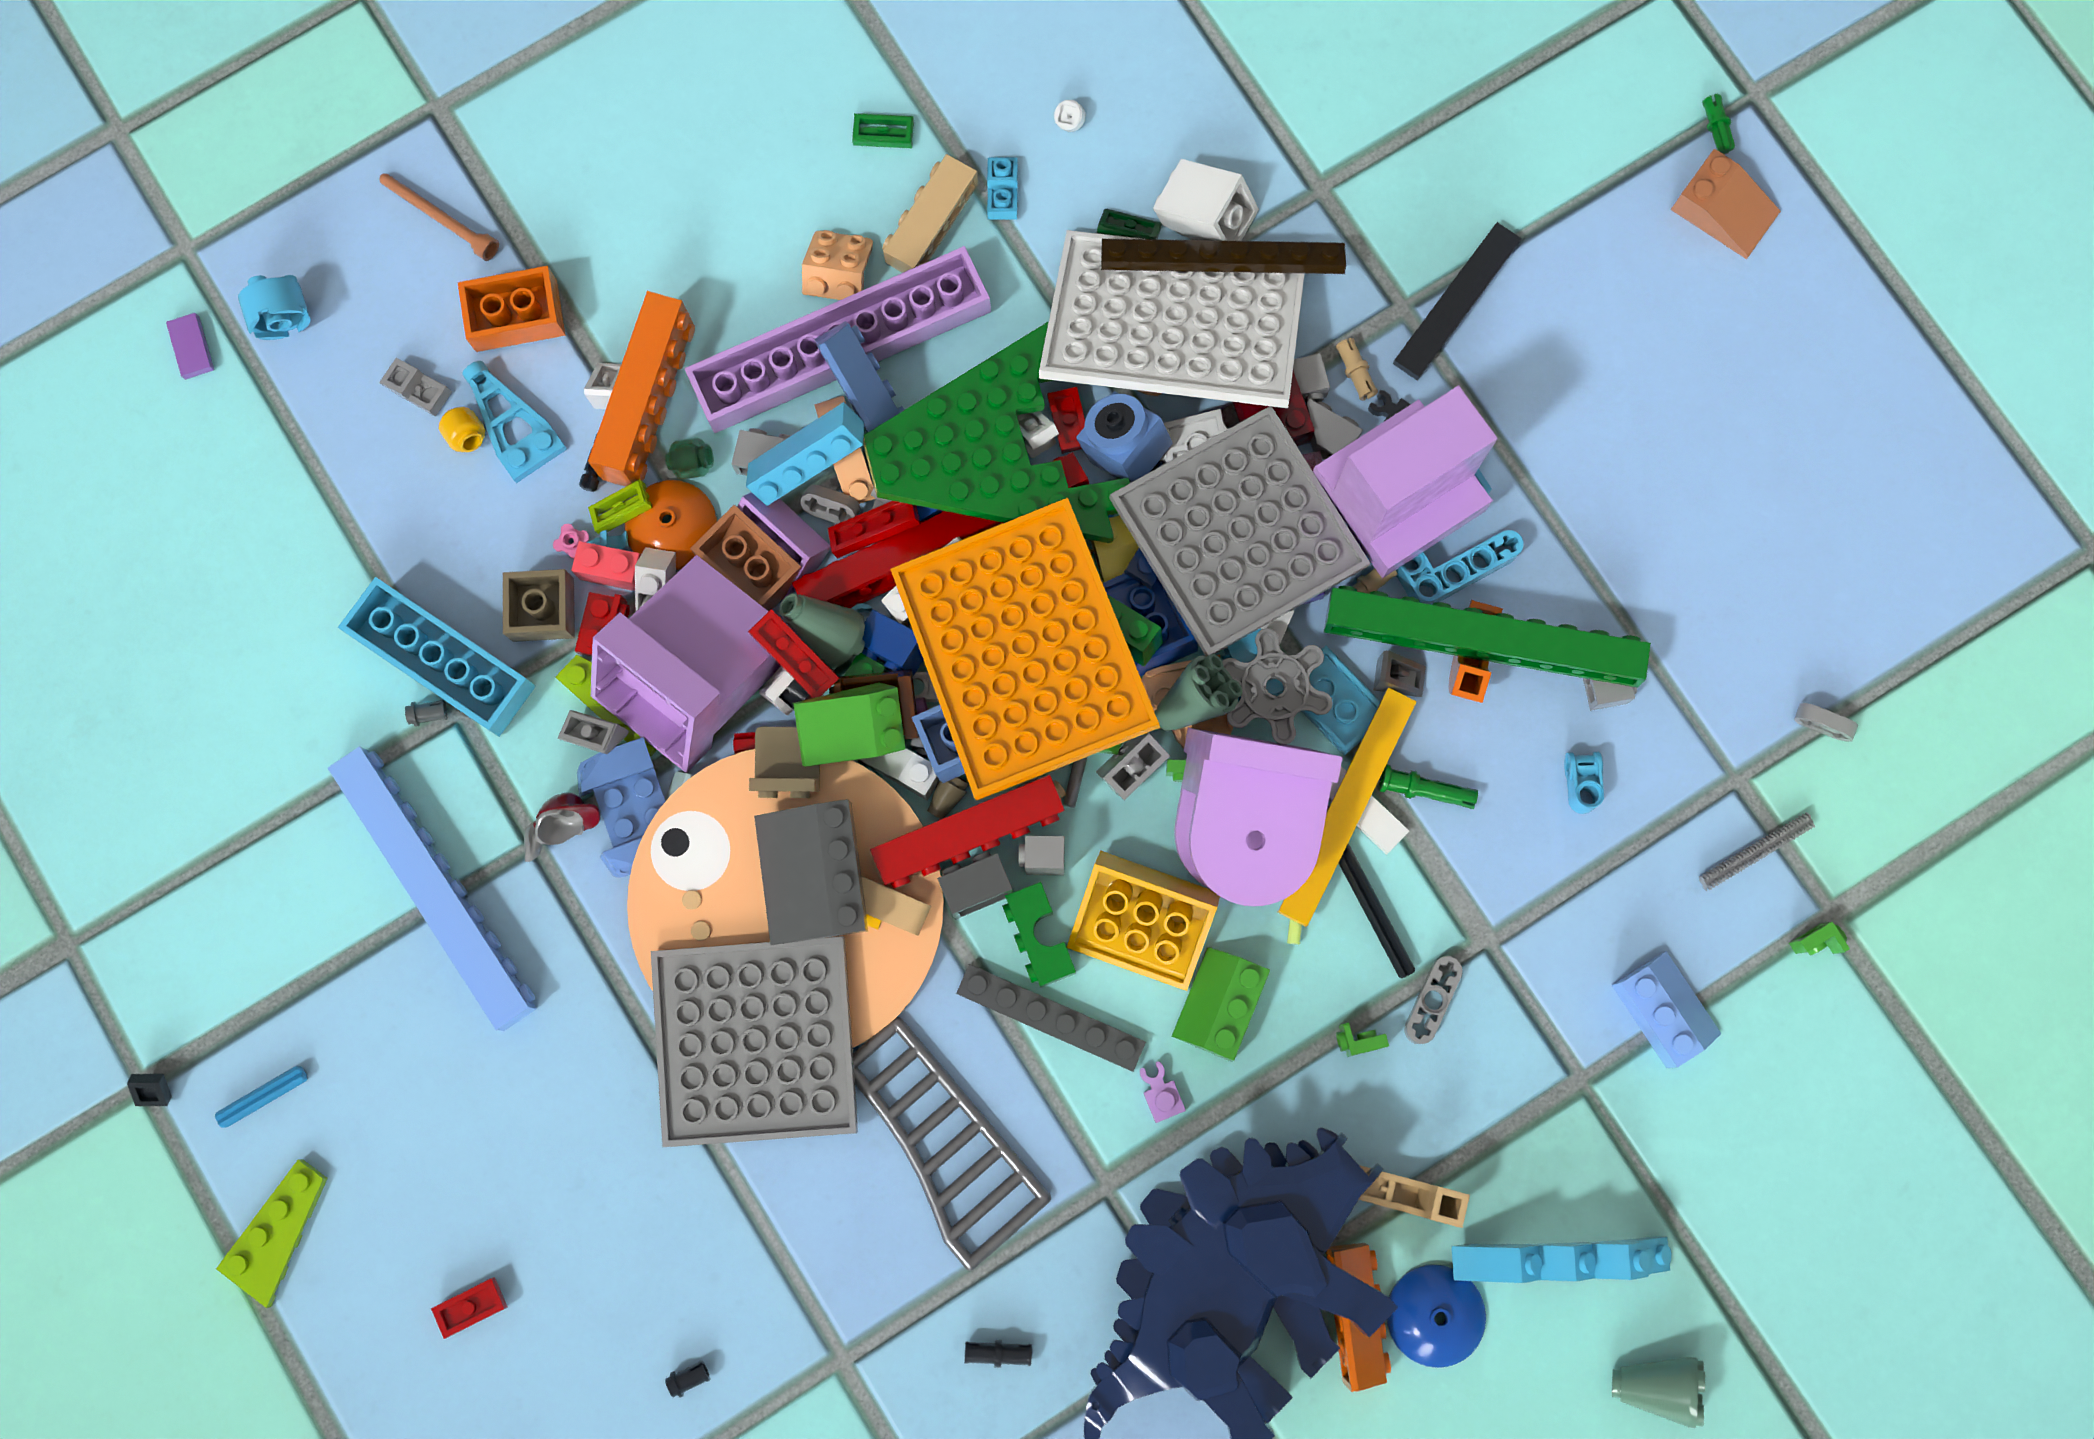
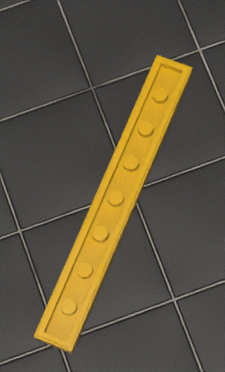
M1389 687L1387 688L1327 810L1316 865L1306 882L1296 892L1283 900L1277 913L1305 927L1308 926L1417 701Z

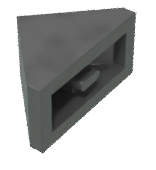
M1383 651L1377 660L1373 690L1386 692L1389 687L1403 695L1422 697L1426 666L1391 651Z

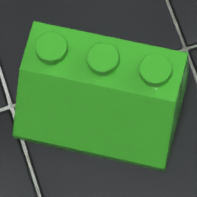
M1208 947L1171 1037L1230 1062L1234 1061L1270 970L1241 957Z

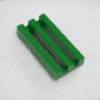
M854 113L853 146L912 148L914 117ZM860 124L906 126V129L877 126V128L860 127Z

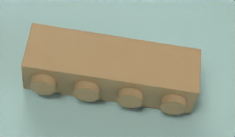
M948 154L945 155L941 163H935L930 172V180L926 186L922 185L918 189L914 197L915 203L910 210L903 212L898 222V229L894 235L890 234L883 244L882 249L886 264L904 273L930 260L978 186L976 170Z

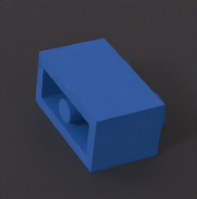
M872 610L864 622L865 628L862 639L865 641V646L861 653L874 661L880 660L884 662V667L889 671L912 669V675L914 676L923 662V657L913 630Z

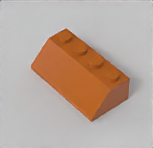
M1357 1243L1330 1246L1326 1251L1328 1260L1381 1291L1379 1284H1374L1372 1271L1377 1270L1376 1254L1374 1250H1369L1368 1244ZM1334 1314L1337 1343L1340 1348L1338 1351L1343 1384L1351 1392H1357L1387 1383L1386 1373H1391V1365L1388 1352L1383 1353L1381 1339H1386L1385 1322L1369 1338L1349 1319Z

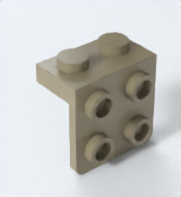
M758 727L755 731V778H749V791H758V798H778V791H790V798H810V792H819L820 765H802L797 727Z

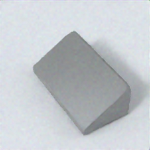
M570 710L558 739L608 754L627 736L629 731L616 723Z

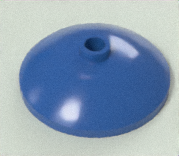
M1433 1264L1420 1266L1403 1275L1392 1288L1389 1298L1399 1308L1386 1320L1393 1342L1408 1358L1428 1367H1448L1465 1360L1478 1347L1486 1325L1484 1302L1478 1289L1471 1281L1454 1280L1453 1268ZM1438 1312L1445 1314V1321L1442 1324L1435 1323L1434 1317Z

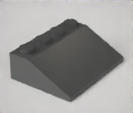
M846 799L818 803L754 816L770 945L868 932L851 801Z

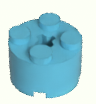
M262 275L251 277L247 281L248 286L242 289L238 295L247 330L250 334L253 332L255 338L262 340L289 337L288 331L297 328L299 333L310 324L311 319L300 284L294 275L268 279Z

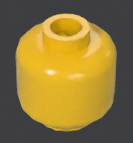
M457 407L448 410L439 422V431L450 448L456 452H472L478 449L485 437V428L474 411L468 407Z

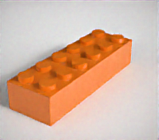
M650 291L646 292L588 459L589 464L601 480L626 487L639 479L642 481L645 479L647 457L649 453H653L657 443V436L655 434L658 425H662L665 421L667 399L672 397L675 392L676 380L674 379L677 370H681L684 365L686 356L684 349L687 342H691L695 332V325L682 300Z

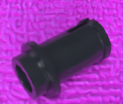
M701 1360L697 1364L678 1373L670 1372V1377L665 1379V1383L672 1397L678 1395L681 1398L684 1396V1392L710 1381V1376L705 1363Z

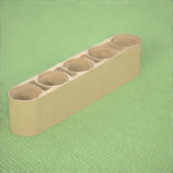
M861 876L866 914L919 936L931 906Z

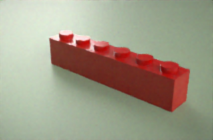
M1048 775L871 848L870 852L884 886L891 884L892 888L895 889L910 883V875L921 871L924 877L941 870L939 863L951 859L952 863L955 864L970 858L969 851L981 846L984 852L1001 845L999 838L1011 834L1012 839H1016L1030 833L1028 826L1040 822L1042 827L1057 822L1060 820L1058 814L1064 812L1065 809L1052 778Z

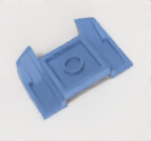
M643 737L616 746L608 754L598 753L581 762L577 770L579 797L594 791L613 846L612 849L604 851L600 858L610 873L618 878L631 874L632 864L640 841L657 811L666 802Z

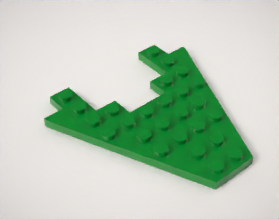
M1049 322L1041 325L866 433L863 439L877 498L1003 523L1068 498L1084 539L1103 543L1113 542L1114 535L1108 515L1118 514L1109 499L1110 494L1130 484L1129 478L1068 488L1061 460L1030 465L1017 415L1043 411L1045 403L1039 383L1055 381L1039 378V368Z

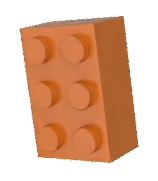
M548 266L458 282L465 337L476 352L566 336L557 279Z

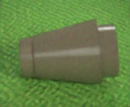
M960 777L943 784L939 780L927 811L939 819H944L966 795L967 791L965 790L969 784Z

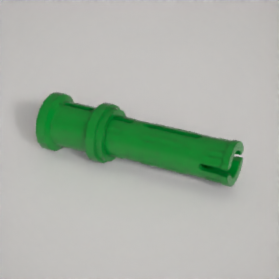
M1387 764L1379 782L1380 792L1385 793L1386 790L1402 793L1405 795V798L1409 799L1419 796L1469 809L1475 808L1478 798V790L1426 779L1420 777L1417 771L1411 770L1410 773L1392 769L1391 765Z

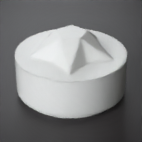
M1064 100L1055 109V122L1061 129L1067 132L1077 131L1084 124L1085 110L1074 100Z

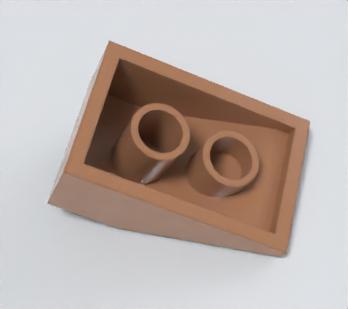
M1715 148L1671 208L1673 212L1745 259L1749 257L1781 212L1738 163Z

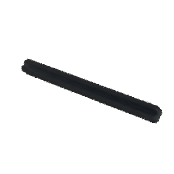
M1348 843L1339 861V865L1398 977L1405 978L1415 972V967Z

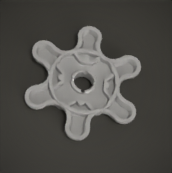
M1265 628L1260 630L1255 637L1257 656L1254 660L1243 663L1234 658H1227L1222 661L1223 667L1229 672L1232 679L1236 680L1242 687L1241 699L1235 709L1227 713V720L1231 726L1243 728L1255 718H1264L1271 725L1273 739L1278 744L1287 745L1295 739L1296 730L1293 721L1298 712L1308 710L1317 715H1324L1332 708L1333 702L1330 695L1314 689L1309 681L1311 672L1322 664L1324 654L1318 646L1308 645L1296 655H1287L1280 649L1277 633L1272 629ZM1272 679L1279 680L1284 686L1283 693L1278 696L1270 694L1266 689V683Z

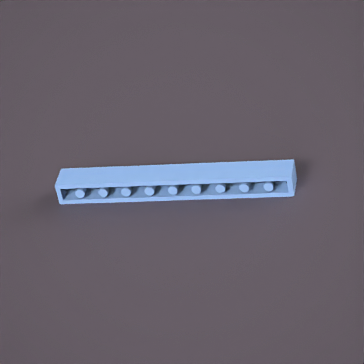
M359 746L329 766L328 770L495 1030H507L537 1009L532 1002L535 1000L533 992L525 983L520 984L515 976L518 970L511 959L508 957L504 959L498 950L501 944L492 931L487 932L481 923L484 921L483 915L475 905L470 906L464 897L467 895L465 887L458 879H452L447 871L451 868L448 861L441 853L436 854L431 846L434 843L433 838L424 827L419 828L414 820L417 817L415 810L407 801L403 803L397 794L401 791L400 787L391 776L386 777L381 768L384 766L382 759L374 750L370 752Z

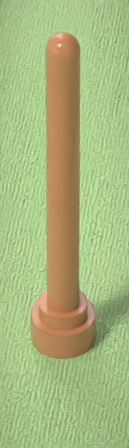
M384 173L380 175L379 181L382 185L470 243L474 254L481 259L488 261L497 253L499 248L498 240L489 234H476L389 174Z

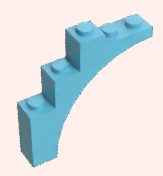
M1659 1236L1598 1242L1464 1244L1451 1246L1454 1280L1527 1283L1539 1280L1574 1282L1589 1279L1634 1280L1649 1277V1274L1670 1271L1672 1259L1668 1238Z

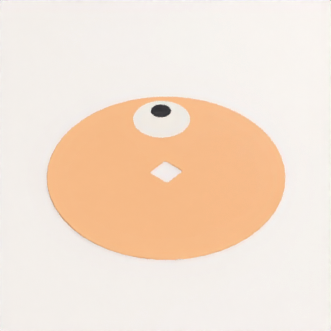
M755 749L723 758L704 768L682 784L660 807L640 841L632 864L627 898L628 926L634 953L649 987L653 991L651 951L770 942L754 816L812 804L849 799L852 803L861 876L882 885L884 883L870 849L922 828L921 821L910 805L893 787L874 772L852 760L820 764L819 792H810V798H790V791H778V798H758V791H749V778H755ZM940 870L924 877L921 871L910 875V883L895 889L892 888L891 884L886 885V887L931 906L919 936L884 921L881 922L878 930L868 926V932L840 935L845 936L853 1048L864 1043L891 1023L913 999L925 980L934 960L943 923V891L937 879L941 877ZM690 890L697 891L702 898L701 905L693 910L685 908L682 903L683 895ZM704 921L709 924L711 933L707 939L699 941L692 936L691 928L694 923Z

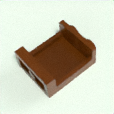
M912 669L841 676L834 683V687L829 688V694L879 682L897 687L905 739L918 738V732L912 719L913 716L917 715Z

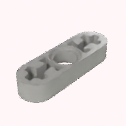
M1441 957L1434 961L1404 1027L1405 1035L1412 1043L1425 1044L1430 1042L1439 1028L1462 976V966L1454 957ZM1450 963V970L1454 972V976L1447 977L1442 985L1448 986V991L1440 986L1431 985L1432 980L1437 983L1442 977L1443 972L1438 970L1439 966H1445ZM1429 991H1436L1442 997V1004L1436 1010L1428 1008L1425 1004V995ZM1420 1008L1424 1013L1435 1015L1436 1018L1434 1021L1431 1018L1427 1019L1424 1028L1428 1030V1034L1420 1035L1417 1038L1415 1036L1416 1030L1412 1028V1025L1420 1024L1424 1015L1418 1014Z

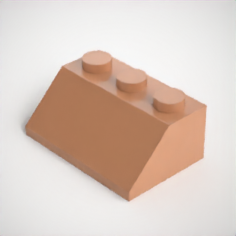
M735 505L690 548L695 556L697 555L767 611L773 609L785 597L792 582H794L802 568Z

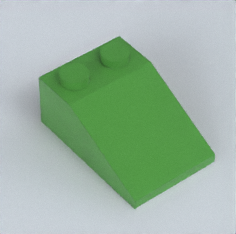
M879 682L793 703L803 766L872 758L906 749L898 689L895 686Z

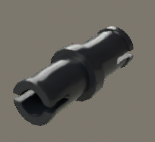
M995 1340V1343L965 1341L964 1364H994V1367L1001 1368V1364L1031 1366L1032 1344H1002V1340Z

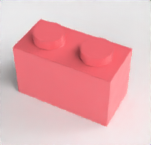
M579 541L571 571L583 581L635 591V565L641 555L636 552Z

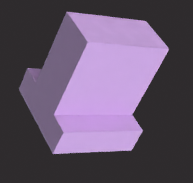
M1458 385L1425 407L1418 399L1316 465L1313 473L1359 546L1383 579L1487 510L1493 500L1475 477V473L1498 438Z
M696 555L629 619L622 613H619L593 637L591 697L687 773L712 748L714 734L779 669L780 665L748 633L768 611Z

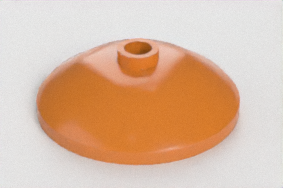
M678 480L657 482L645 489L649 494L650 498L648 501L651 502L652 508L625 522V531L628 532V544L633 552L640 555L645 547L676 552V570H679L695 557L690 548L717 522V516L709 498L696 486ZM664 516H672L669 523H662Z

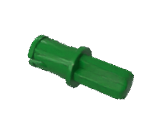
M1714 94L1715 101L1713 102L1710 95L1702 101L1709 122L1707 130L1712 132L1716 149L1723 154H1727L1735 148L1729 126L1731 118L1726 116L1722 96Z

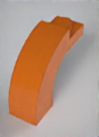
M1471 600L1469 608H1477L1482 610L1483 614L1494 616L1495 614L1502 613L1503 608ZM1454 655L1449 677V693L1483 703L1492 673L1488 670L1489 661Z

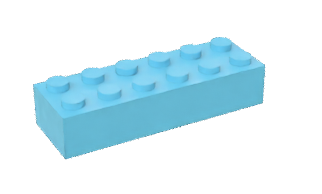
M377 577L372 580L337 627L498 737H500L536 687L524 676Z

